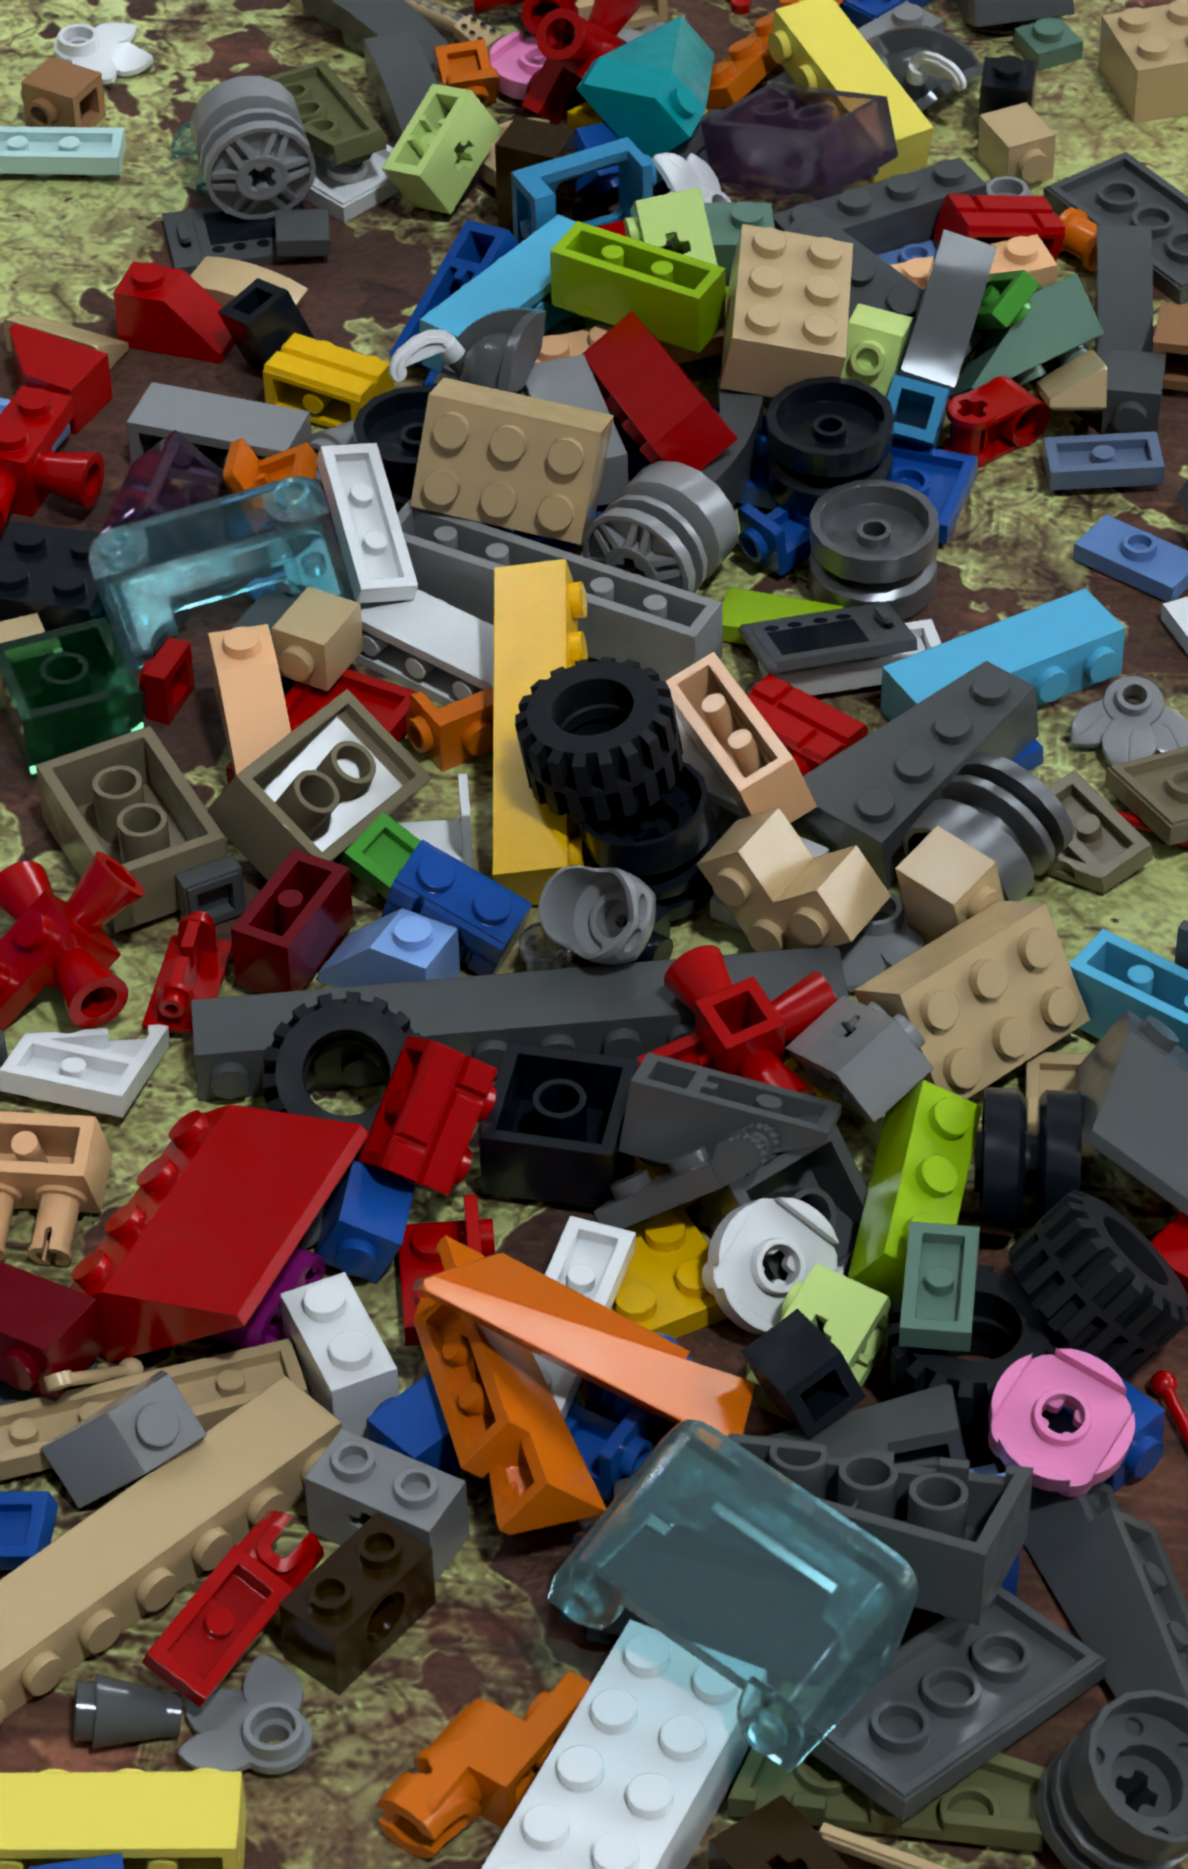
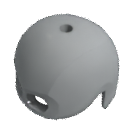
M571 865L562 867L546 882L539 900L538 915L543 933L578 956L599 964H626L637 960L651 937L656 917V897L654 892L638 877L619 868H592ZM627 918V924L624 926V920Z

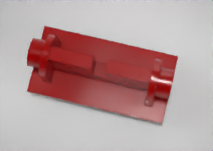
M203 911L191 912L188 916L181 919L178 926V936L171 935L142 1023L143 1029H148V1025L161 1024L169 1026V1032L193 1034L191 1000L218 998L233 948L232 941L217 940L216 927L208 913Z

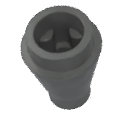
M97 1673L95 1674L94 1681L76 1680L73 1709V1741H91V1749L160 1737H179L182 1694L179 1692L162 1691Z

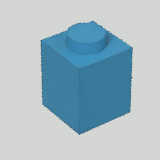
M894 374L887 396L894 414V441L936 449L946 417L949 389Z

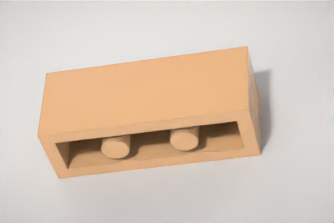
M715 652L710 653L666 680L671 691L675 712L685 732L747 817L779 807L787 820L792 823L817 807L794 758Z

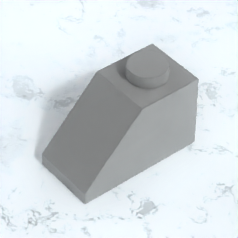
M161 1370L40 1448L76 1506L81 1508L147 1474L207 1434L169 1373Z

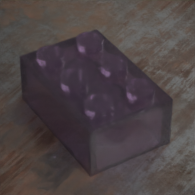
M770 83L700 122L709 165L718 178L719 183L736 185V188L739 190L762 188L774 190V194L780 196L795 193L812 195V198L818 201L844 192V188L858 180L868 179L877 175L881 166L898 157L887 96Z

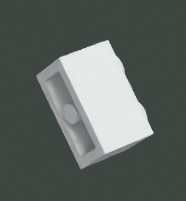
M345 1272L281 1293L284 1339L291 1338L310 1397L341 1421L343 1429L361 1437L366 1436V1419L373 1414L383 1401L399 1395L398 1369Z

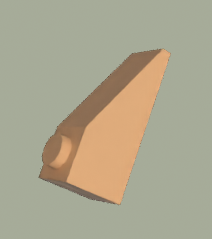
M268 624L250 627L241 626L231 630L208 633L214 690L234 776L291 733L278 661Z

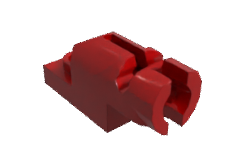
M276 1510L268 1511L250 1530L239 1545L235 1544L148 1650L141 1662L200 1709L232 1668L241 1662L279 1615V1603L314 1571L324 1557L323 1547L311 1530L288 1557L281 1558L272 1551L273 1546L281 1537L282 1531L293 1517L287 1513Z

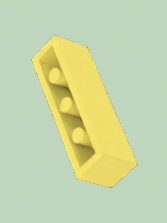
M803 0L775 9L772 32L768 37V47L775 62L782 64L794 80L800 95L808 98L820 114L826 129L834 132L846 148L851 162L863 170L872 184L894 175L926 166L934 127L835 0Z
M125 1768L115 1772H69L62 1769H46L40 1772L0 1773V1869H29L32 1866L122 1853L124 1869L244 1868L247 1809L242 1771H220L214 1768H199L188 1772H145L140 1769Z

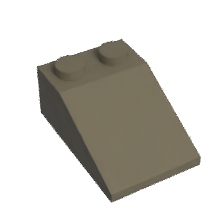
M346 689L239 772L207 811L221 832L269 881L293 849L337 864L341 863L344 852L382 812L391 817L427 785L432 777L357 698Z

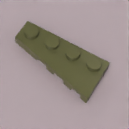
M324 59L267 77L279 82L293 95L311 151L337 165L341 163L358 164L370 159L372 153L387 149L383 129Z
M782 1682L728 1797V1816L745 1818L783 1794L805 1820L814 1826H822L823 1822L848 1830L1039 1852L1043 1851L1046 1843L1036 1811L1038 1782L1046 1767L999 1752L902 1822L791 1739L793 1719L826 1696Z

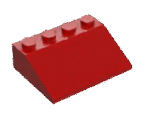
M232 1104L205 1113L195 1110L183 1116L171 1128L168 1134L171 1142L162 1155L151 1162L138 1176L137 1184L140 1187L129 1203L118 1209L106 1222L104 1230L107 1234L94 1252L78 1263L71 1274V1278L74 1281L70 1286L71 1289L97 1298L104 1350L101 1354L111 1363L127 1357L141 1355L245 1326L369 1136L367 1130L361 1124Z

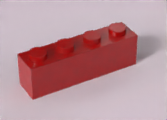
M633 311L629 312L583 353L588 365L594 372L593 376L606 406L621 422V426L639 446V450L651 464L657 461H673L701 471L738 439L670 353Z

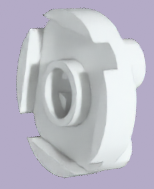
M785 1197L753 1200L732 1210L716 1228L708 1249V1261L702 1270V1280L706 1290L715 1296L718 1306L733 1323L750 1333L763 1335L781 1321V1309L788 1291L797 1281H805L815 1263L843 1275V1266L837 1267V1253L833 1245L839 1242L829 1221L817 1209L801 1200ZM780 1250L785 1255L781 1266L788 1273L785 1281L781 1279L769 1281L764 1274L765 1268L762 1265L764 1255H773Z

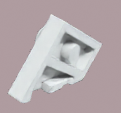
M161 1024L148 1025L147 1038L109 1041L108 1028L83 1029L75 1033H59L57 1031L25 1033L0 1068V1091L25 1096L35 1101H48L89 1110L95 1114L113 1115L123 1118L168 1050L169 1026Z

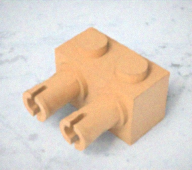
M0 1111V1261L6 1258V1244L13 1209L18 1208L38 1210L28 1256L37 1263L51 1265L52 1255L56 1253L55 1263L57 1266L68 1265L71 1262V1251L78 1214L80 1212H102L113 1154L96 1116Z

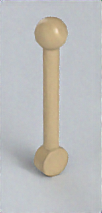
M127 1357L119 1362L118 1366L76 1372L65 1370L44 1377L47 1392H52L70 1386L104 1382L143 1373L144 1367L138 1359Z

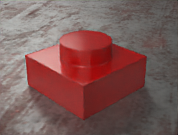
M168 637L155 657L149 658L145 662L140 674L139 687L141 692L145 693L147 719L169 725L195 689L190 642Z

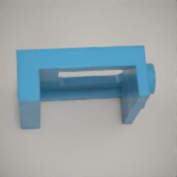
M628 137L512 171L513 236L520 244L534 231L556 216V189L560 183L612 166H618L619 171L618 208L611 214L583 223L596 227L632 217L630 209L636 200L653 197L652 186H655L657 183V172L649 155L643 154Z

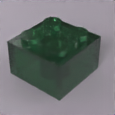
M106 617L0 643V709L29 775L37 774V764L145 728L139 686Z

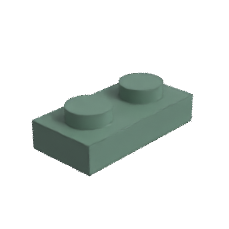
M909 1222L899 1346L970 1352L980 1227Z

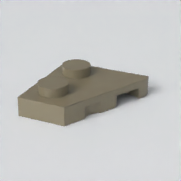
M1075 770L1048 787L1062 803L1073 824V840L1055 858L1054 863L1044 872L1045 874L1105 893L1153 860L1151 844Z

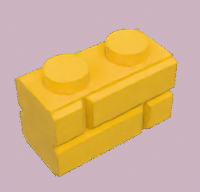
M294 333L282 345L281 352L277 351L264 364L265 403L310 411L311 423L329 429L356 419L358 411L373 397L395 389L394 380L389 375L390 363L376 356H367L335 346L325 340L319 341Z

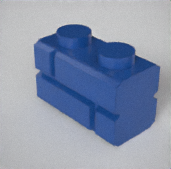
M422 840L391 885L381 918L404 908L458 928L460 962L467 963V968L479 975H492L498 972L521 936L533 903Z

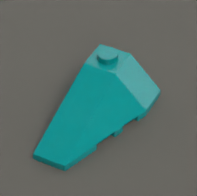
M680 16L598 57L591 63L576 89L620 139L628 137L643 154L649 155L652 159L656 154L668 153L688 140L693 134L706 111L715 53L689 23Z

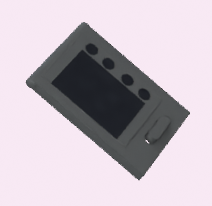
M298 203L290 210L301 209L300 204ZM218 206L162 213L173 267L185 270L189 275L195 271L206 256L236 259L258 266L312 258L277 257L275 217L260 220H244L225 213Z
M887 601L742 624L738 629L742 638L769 674L918 650L917 638Z

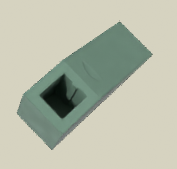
M1075 273L1034 292L1029 299L1032 302L1031 309L1015 326L991 329L956 382L952 396L949 395V400L956 395L981 387L999 376L1012 378L1021 386L1046 374L1042 363L1055 358L1060 367L1087 352L1088 349L1085 343L1105 333L1078 274Z

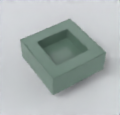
M1059 16L1039 19L1035 23L1014 28L1013 46L1026 60H1037L1036 71L1082 59L1083 41Z

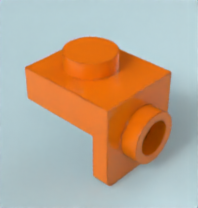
M485 39L434 46L433 58L440 85L472 90L484 106L496 103L499 76L497 69L491 68Z
M240 438L232 441L223 470L224 482L231 495L239 498L253 516L270 505L310 494L318 467L316 462L318 455L310 444L306 442L259 460L246 441Z
M491 687L441 708H437L423 691L411 694L409 696L411 719L406 722V731L414 749L420 754L425 753L441 772L492 752L494 690Z

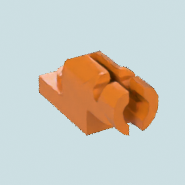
M569 1670L551 1692L543 1691L534 1699L524 1720L484 1699L477 1698L456 1714L428 1748L422 1749L415 1756L414 1766L417 1768L415 1774L411 1772L401 1773L380 1798L377 1807L386 1811L378 1820L382 1832L396 1846L413 1856L426 1859L433 1858L445 1843L469 1826L479 1815L498 1827L505 1829L592 1683Z

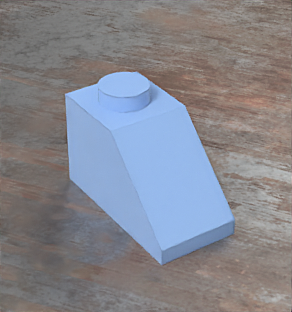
M404 908L398 909L351 932L318 972V982L338 988L460 977L458 928Z

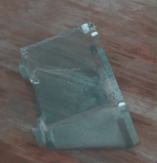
M308 477L285 478L115 527L101 533L89 548V562L93 578L127 673L142 669L149 658H154V646L165 632L167 637L179 635L174 613L286 580L288 581L293 600H297L309 586L356 602L324 491L318 482Z
M687 1419L678 1423L659 1441L565 1560L554 1576L547 1601L562 1610L575 1623L595 1629H603L610 1626L620 1616L625 1607L742 1689L737 1704L736 1716L745 1741L755 1751L768 1756L791 1773L890 1671L916 1603L919 1586L915 1573L908 1562L896 1551L714 1427L700 1420Z

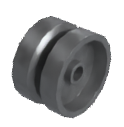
M875 479L856 480L836 486L817 499L810 512L809 539L811 552L809 554L808 574L810 594L816 602L848 608L887 601L902 620L913 617L929 605L936 591L937 583L935 553L938 549L939 521L937 509L926 495L906 484Z

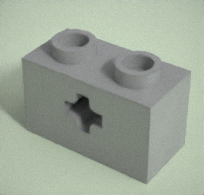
M844 995L785 1047L824 1097L834 1102L842 1103L843 1107L874 1123L934 1069L919 1050L925 1044L924 1038L908 1019L899 1013L892 1018L873 1001L866 1006Z
M341 1428L304 1477L309 1531L311 1530L313 1534L341 1546L375 1513H379L432 1548L434 1583L437 1582L469 1537L466 1481Z

